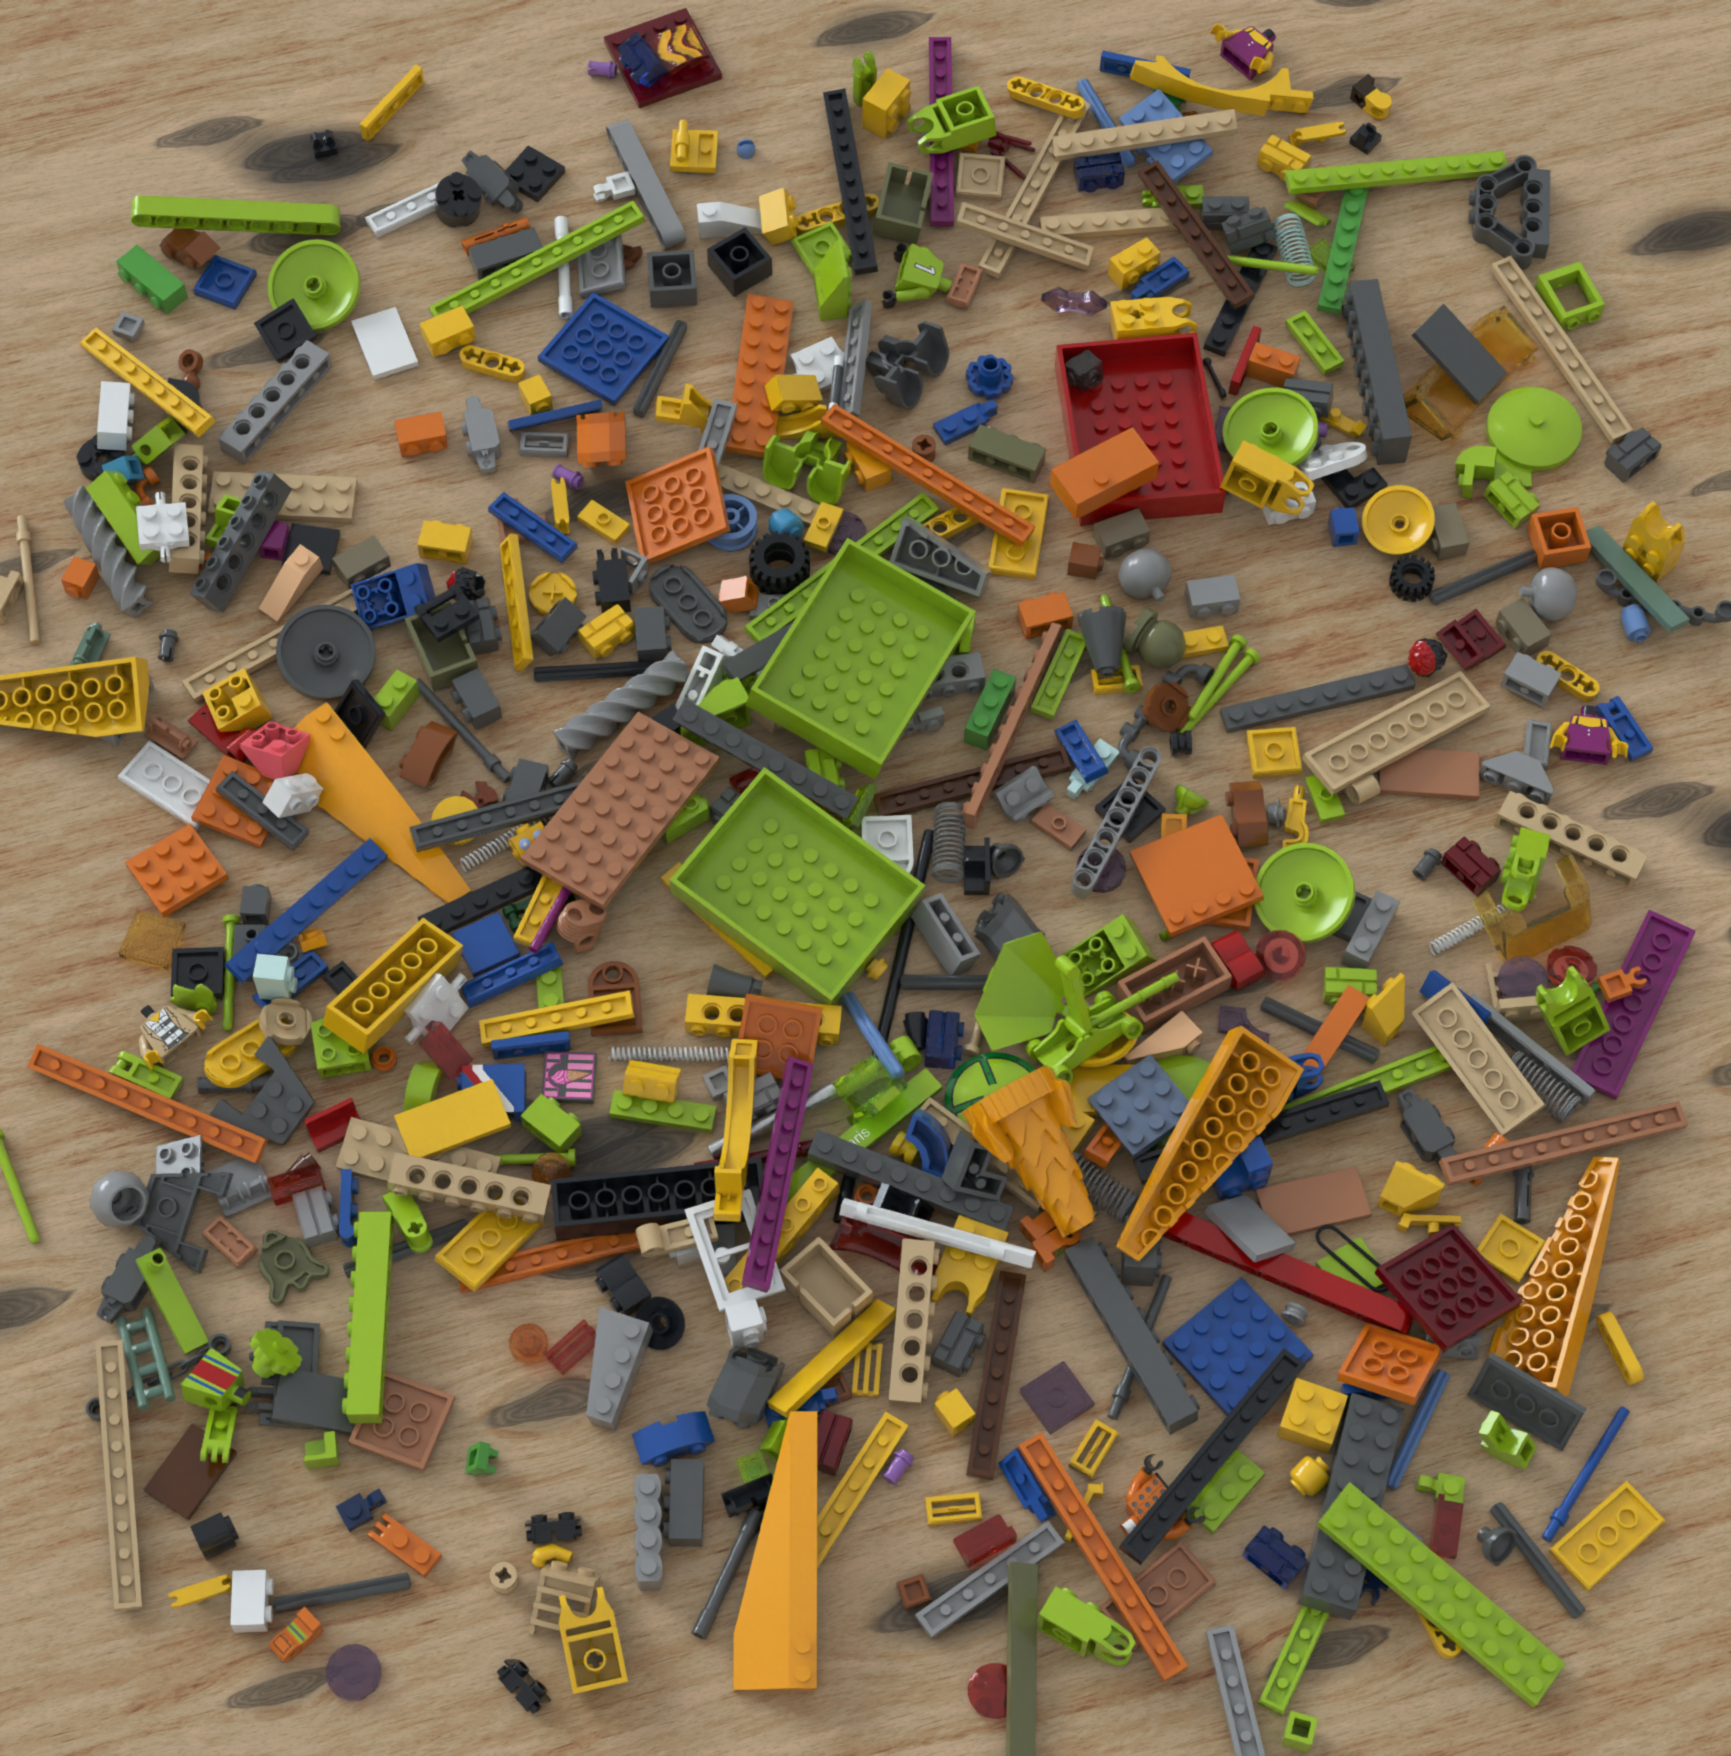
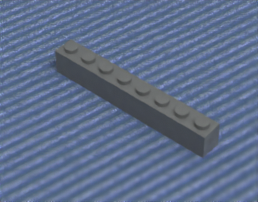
M817 1129L808 1151V1161L873 1185L876 1188H880L881 1183L890 1184L902 1194L921 1198L932 1206L934 1211L954 1219L962 1215L1005 1231L1014 1209L1013 1206L1001 1201L954 1191L940 1177Z
M1091 1236L1065 1250L1066 1262L1169 1435L1198 1421L1200 1406L1194 1395L1189 1396L1186 1392L1185 1387L1187 1386L1182 1375L1179 1372L1175 1373L1171 1367L1173 1361L1166 1350L1162 1352L1158 1345L1160 1340L1153 1328L1149 1330L1145 1324L1147 1319L1141 1307L1136 1308L1132 1300L1134 1297L1127 1285L1123 1286L1119 1280L1121 1276L1114 1263L1110 1265L1106 1257L1108 1254L1101 1242L1097 1244L1094 1237Z

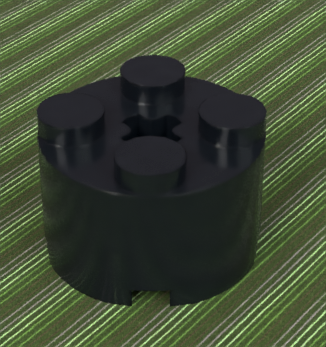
M454 172L446 176L439 182L435 191L434 205L437 217L441 222L450 227L471 225L480 213L482 191L477 182L467 175Z

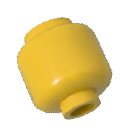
M1305 1456L1290 1471L1292 1479L1289 1482L1304 1497L1307 1494L1315 1496L1328 1484L1330 1477L1327 1471L1330 1468L1320 1457L1314 1460L1310 1456Z

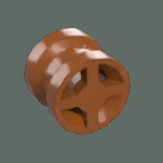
M919 435L914 438L912 451L929 462L934 461L936 450L934 438L929 435Z

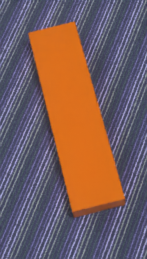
M1350 985L1347 986L1304 1051V1053H1315L1321 1056L1325 1066L1323 1071L1366 1008L1365 1004L1370 998ZM1308 1059L1303 1064V1066L1319 1067L1317 1061L1313 1059ZM1317 1077L1309 1082L1312 1084L1316 1083Z

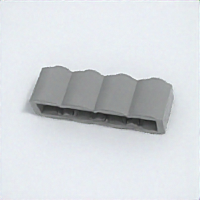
M638 1474L634 1482L636 1500L634 1518L637 1530L634 1540L637 1555L635 1562L636 1580L640 1591L660 1590L664 1581L662 1566L663 1542L661 1535L663 1528L661 1481L658 1474Z

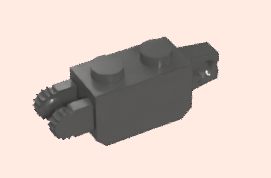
M471 150L463 157L461 161L467 168L465 173L477 182L485 193L483 197L491 205L498 204L502 208L506 207L514 213L520 212L523 209L522 201L516 196L519 191V184L495 160L493 161L487 155L479 157Z
M1410 1088L1397 1096V1101L1403 1112L1400 1128L1422 1161L1431 1162L1435 1160L1439 1168H1441L1439 1165L1441 1158L1456 1155L1453 1149L1455 1143L1454 1133L1449 1126H1445L1442 1122L1437 1107L1431 1105L1428 1099L1422 1101Z
M150 1235L143 1236L142 1241H139L135 1249L129 1247L125 1254L123 1253L119 1256L113 1274L106 1277L102 1284L101 1293L104 1298L97 1311L98 1318L113 1324L123 1310L132 1312L137 1309L149 1287L135 1261L137 1258L159 1248L155 1237Z

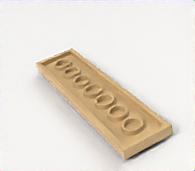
M1459 671L1304 753L1302 760L1330 794L1333 795L1345 789L1353 782L1373 774L1487 713L1490 705L1466 676Z

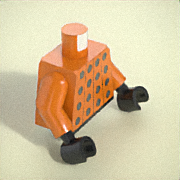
M1155 1454L1148 1455L1145 1458V1467L1143 1466L1132 1479L1126 1494L1127 1504L1125 1511L1130 1518L1120 1524L1126 1536L1130 1534L1168 1488V1485L1157 1472L1154 1475L1152 1471L1158 1470L1163 1466L1162 1460L1157 1463L1156 1467L1151 1464V1458ZM1192 1506L1186 1510L1162 1540L1177 1539L1192 1528L1193 1523H1203L1205 1516H1200L1197 1519L1194 1517L1195 1511L1199 1510L1200 1507Z

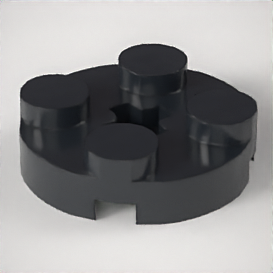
M95 435L82 445L77 454V460L82 474L94 481L103 473L102 465L126 456L124 450L97 449V435ZM106 456V461L101 460L97 462L98 457Z

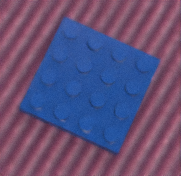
M593 292L538 355V362L615 406L658 356L669 336Z
M1242 1277L1162 1342V1346L1226 1416L1229 1415L1284 1348L1305 1364L1314 1356Z

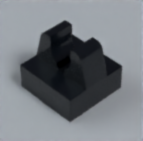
M1368 122L1366 125L1363 124L1350 137L1349 143L1368 155L1381 141L1382 135L1376 132V127Z
M325 130V132L318 134L314 132L310 135L315 159L338 154L332 131Z

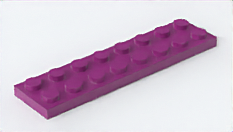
M1648 910L1621 967L1625 975L1629 974L1632 968L1640 967V973L1634 975V978L1637 980L1646 978L1647 982L1640 989L1631 987L1633 992L1629 996L1609 1003L1605 1000L1602 1010L1611 1030L1584 1045L1571 1070L1594 1088L1595 1091L1614 1100L1617 1099L1696 932L1695 930Z

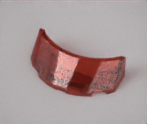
M841 1216L829 1247L832 1250L849 1251L874 1258L900 1272L903 1239H923ZM915 1262L911 1270L916 1275H922L926 1272L927 1267L923 1262ZM933 1264L932 1275H934L938 1265Z

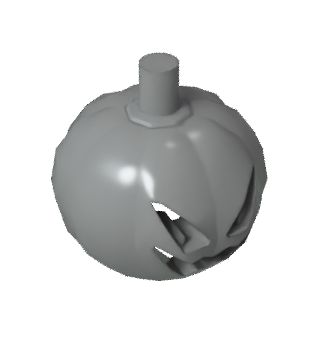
M1143 548L1131 553L1123 560L1119 569L1118 578L1121 588L1135 599L1143 600L1154 597L1157 602L1163 601L1165 596L1162 590L1171 579L1170 562L1155 549Z
M1549 567L1535 574L1530 587H1520L1519 595L1528 597L1530 607L1539 618L1557 621L1562 620L1573 610L1576 602L1577 587L1575 580L1568 572L1555 567Z
M110 1171L93 1185L89 1199L90 1208L98 1221L105 1226L116 1228L131 1227L144 1216L149 1201V1193L140 1177L133 1172Z

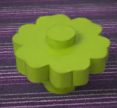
M265 1328L264 1331L258 1330L251 1338L250 1346L255 1350L253 1352L255 1357L252 1369L260 1377L269 1378L275 1374L286 1376L288 1373H295L300 1367L302 1358L297 1354L299 1351L298 1347L289 1338L282 1337L278 1331Z

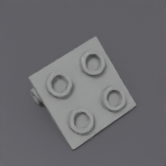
M199 1135L157 1146L156 1174L204 1173V1167L202 1166L205 1163L203 1160L205 1146L202 1145V1136Z
M240 1157L206 1172H229L233 1174L227 1196L215 1194L226 1218L275 1196L260 1162L256 1164Z

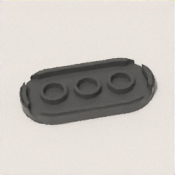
M665 565L653 573L650 580V596L657 606H663L664 614L669 615V620L685 638L695 643L705 644L713 642L717 635H723L727 627L726 611L690 569L681 565L680 567Z

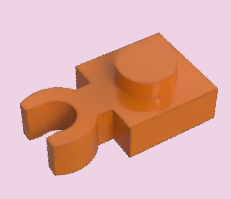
M1640 967L1632 968L1629 974L1626 975L1622 969L1598 977L1597 983L1608 1003L1631 995L1633 992L1631 987L1640 989L1645 986L1646 978L1642 980L1634 978V975L1640 973Z

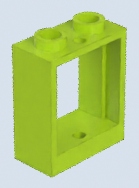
M1580 261L1538 275L1535 290L1563 330H1572L1581 324L1592 323L1601 318L1605 303ZM1577 283L1589 305L1566 312L1554 291Z

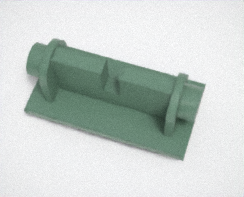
M97 622L89 625L70 665L98 662L111 633L102 631V625Z

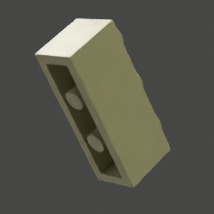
M980 424L969 445L968 459L1034 484L1045 462L1046 448L1041 447L1037 443H1030L1019 439L1015 435H1008L997 431L993 427H986Z

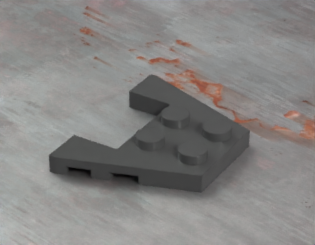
M268 1036L254 1055L275 1071L243 1114L227 1101L221 1099L210 1115L258 1136L285 1145L316 1102L290 1066L285 1055L282 1054L276 1045L275 1040Z
M229 1172L151 1174L146 1188L149 1193L147 1210L144 1216L134 1225L148 1236L155 1237L158 1244L163 1245L172 1252V1255L186 1263L190 1269L201 1273L209 1250L184 1242L201 1189L226 1197L233 1174Z

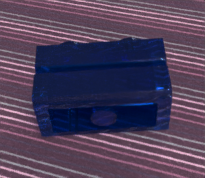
M635 32L628 38V41H624L617 47L618 52L621 54V57L618 59L626 69L631 68L633 72L630 73V76L638 85L642 83L646 88H649L668 71L638 32Z
M1120 152L1074 158L1073 173L1078 192L1086 191L1090 193L1097 189H1116L1124 185L1125 171Z
M938 1010L929 1011L925 1067H940L941 1069L953 1070L955 1069L956 1061H961L962 1046L957 1045L958 1037L963 1038L964 1022H959L960 1013Z
M1264 1525L1246 1546L1242 1556L1286 1591L1305 1568L1308 1560L1305 1558V1552L1297 1545H1292L1291 1547L1283 1540L1284 1536L1274 1527L1269 1529Z

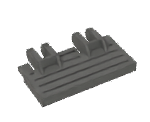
M278 1320V1322L265 1321V1328L278 1331L282 1337L289 1338L298 1347L299 1351L297 1354L302 1358L298 1370L317 1373L320 1323ZM251 1352L249 1353V1359L253 1361L255 1356ZM280 1374L261 1379V1385H270L273 1388H247V1390L251 1391V1397L271 1399V1404L249 1403L246 1405L247 1413L259 1414V1426L313 1430V1428L271 1420Z

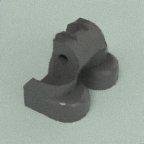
M927 321L917 325L920 334L914 341L899 340L885 335L878 343L880 351L872 350L866 358V367L874 376L873 379L877 389L881 393L888 395L892 404L905 409L913 408L921 397L923 381L920 372L933 377L939 376L944 371L949 360V347L943 328ZM906 362H914L918 371L902 366Z

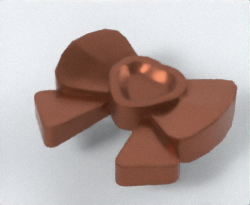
M623 245L625 270L633 268L635 266L634 263L641 258L643 253L641 246L631 247Z
M483 781L475 782L479 794L472 797L462 790L460 795L473 801L477 808L496 804L499 801L496 791L487 786V782Z

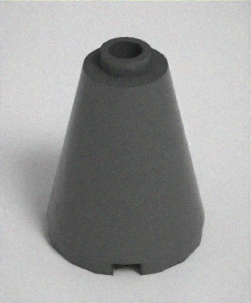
M1102 606L1100 611L1092 613V608L1078 614V623L1096 673H1100L1102 677L1113 676L1120 668L1127 617L1126 611L1121 607Z

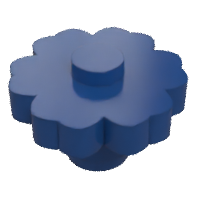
M991 354L979 356L977 362H970L966 370L968 389L975 396L983 395L987 400L999 399L1002 392H1009L1013 384L1014 376L1011 374V365L1004 358L997 359Z

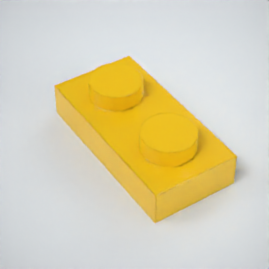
M1223 625L1183 632L1186 641V651L1181 659L1228 651L1229 645Z

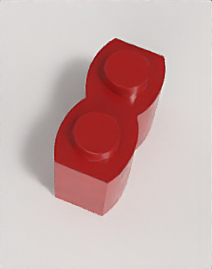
M1237 930L1210 943L1232 975L1230 986L1236 991L1262 978L1264 969L1260 961Z

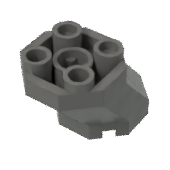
M1002 892L998 893L992 901L993 906L989 911L983 910L976 919L978 924L973 930L975 932L974 937L984 944L996 961L1004 943L1041 931L1018 901L1010 894L1004 895Z
M735 1346L729 1351L727 1360L709 1395L706 1406L710 1408L709 1415L718 1419H724L725 1417L734 1421L736 1426L748 1429L750 1424H757L763 1419L768 1405L767 1401L774 1393L785 1364L783 1362L777 1364L778 1358L761 1350L748 1348V1352H741L742 1347Z

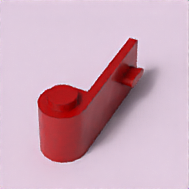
M207 703L188 719V722L226 756L243 763L249 759L241 750L240 744L257 731L254 728H244L242 731L220 732Z

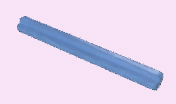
M1088 79L1079 80L1077 82V89L1085 102L1091 104L1090 110L1101 128L1117 127ZM1131 150L1116 152L1126 168L1136 164V157Z
M853 992L843 994L841 997L843 1005L891 1078L897 1080L899 1077H903L904 1068Z
M1442 1370L1436 1371L1390 1468L1386 1485L1390 1489L1396 1490L1449 1380V1374Z

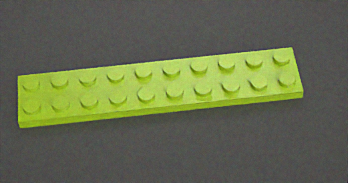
M1349 1482L1316 1524L1318 1528L1532 1708L1539 1703L1566 1663L1352 1483Z

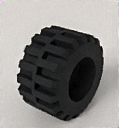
M778 531L773 532V535L767 533L763 535V540L758 538L755 541L756 546L752 545L751 554H749L750 578L759 587L761 593L766 591V595L788 594L810 577L809 549L805 547V542L802 539L798 541V536L795 534L789 536V532L783 531V534H778ZM775 560H784L792 564L785 569H774L768 566L769 563Z

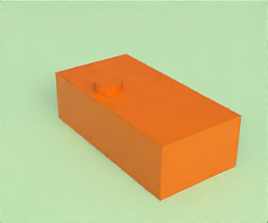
M1132 427L1052 468L1050 486L1074 519L1077 520L1156 479L1159 462Z

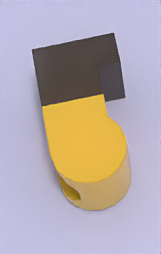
M1368 74L1352 86L1350 99L1373 118L1384 120L1389 116L1392 99L1388 94L1380 92L1374 86L1375 79Z

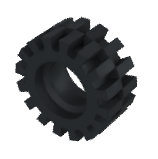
M1405 555L1404 560L1400 557L1392 567L1389 586H1392L1391 591L1393 593L1397 591L1396 596L1398 598L1403 595L1404 601H1407L1408 597L1411 598V602H1416L1417 597L1419 601L1423 600L1424 595L1427 597L1432 590L1435 570L1434 567L1430 568L1431 563L1429 561L1424 563L1425 558L1422 556L1418 560L1416 559L1417 555H1413L1412 559L1409 558V555ZM1406 573L1417 574L1421 578V582L1417 584L1409 583L1403 579V575Z

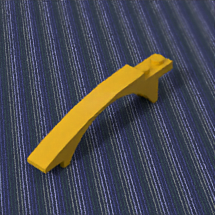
M1159 55L1156 56V62L1135 60L1130 73V79L1155 90L1160 89L1162 92L1180 99L1221 110L1235 109V112L1265 116L1267 110L1308 113L1314 99L1312 91L1291 90L1288 68H1281L1278 74L1268 82L1245 90H1222L1195 82L1176 70L1164 56Z
M685 384L681 399L657 396L654 421L700 427V433H704L713 403L702 396L692 384ZM819 404L804 412L778 416L776 435H779L780 439H802L807 430L818 432V439L840 437L820 425L822 417L828 412L826 411L827 405Z
M732 1039L731 1050L728 1056V1089L723 1147L719 1165L715 1166L714 1171L716 1189L713 1212L714 1221H741L750 1150L758 1040Z

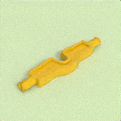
M1299 785L1294 786L1293 798L1289 799L1288 813L1284 824V831L1296 835L1298 838L1283 840L1282 849L1293 844L1308 843L1309 831L1305 823L1307 801L1303 800L1305 787L1302 785L1300 786L1299 794Z

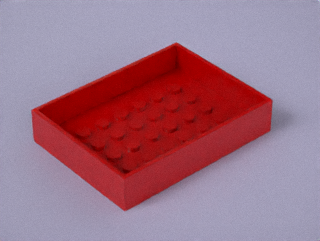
M1197 333L1057 345L1055 372L1069 460L1133 427L1159 462L1156 479L1080 517V526L1094 525L1097 522L1139 508L1145 520L1222 513L1226 490L1220 488L1223 474Z

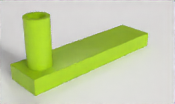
M161 1247L137 1258L135 1262L183 1355L208 1344L209 1340Z

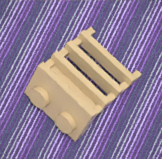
M1536 959L1530 961L1532 969L1493 972L1491 963L1485 965L1492 1008L1510 1022L1544 1019L1535 1000L1536 996L1499 1000L1497 995L1537 991L1536 987L1541 985ZM1534 978V983L1495 986L1494 982Z
M561 1561L547 1563L540 1572V1580L536 1590L537 1594L528 1634H535L536 1625L559 1630L558 1622L538 1618L540 1609L559 1614L561 1611L560 1605L543 1602V1593L555 1596L565 1595L568 1599L585 1602L584 1611L570 1609L575 1616H589L593 1594L596 1587L599 1586L601 1575L594 1574L595 1570L587 1567H578V1570L568 1568V1564Z

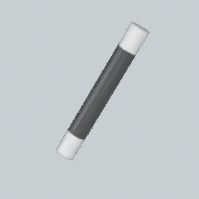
M840 355L834 358L828 410L833 404L837 406L839 404L844 362L843 356Z

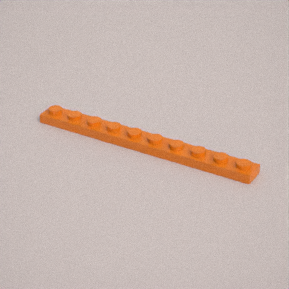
M833 404L822 417L820 425L1018 546L1022 547L1034 532L1035 526L836 404Z
M38 1043L27 1068L191 1137L201 1135L203 1142L256 1164H259L268 1142L266 1138Z
M1041 1432L1018 1445L1020 1453L1162 1681L1166 1682L1186 1670L1188 1665L1043 1433Z

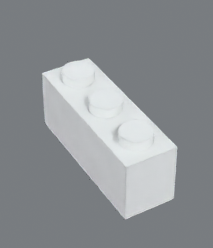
M101 381L97 449L127 451V441H132V427H129L128 424H133L134 410H130V407H134L135 393H130V383Z

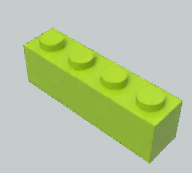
M105 470L86 490L138 565H151L160 557V551L153 549L140 550L136 506H142L140 498L135 492L131 491L127 485V479L122 473Z

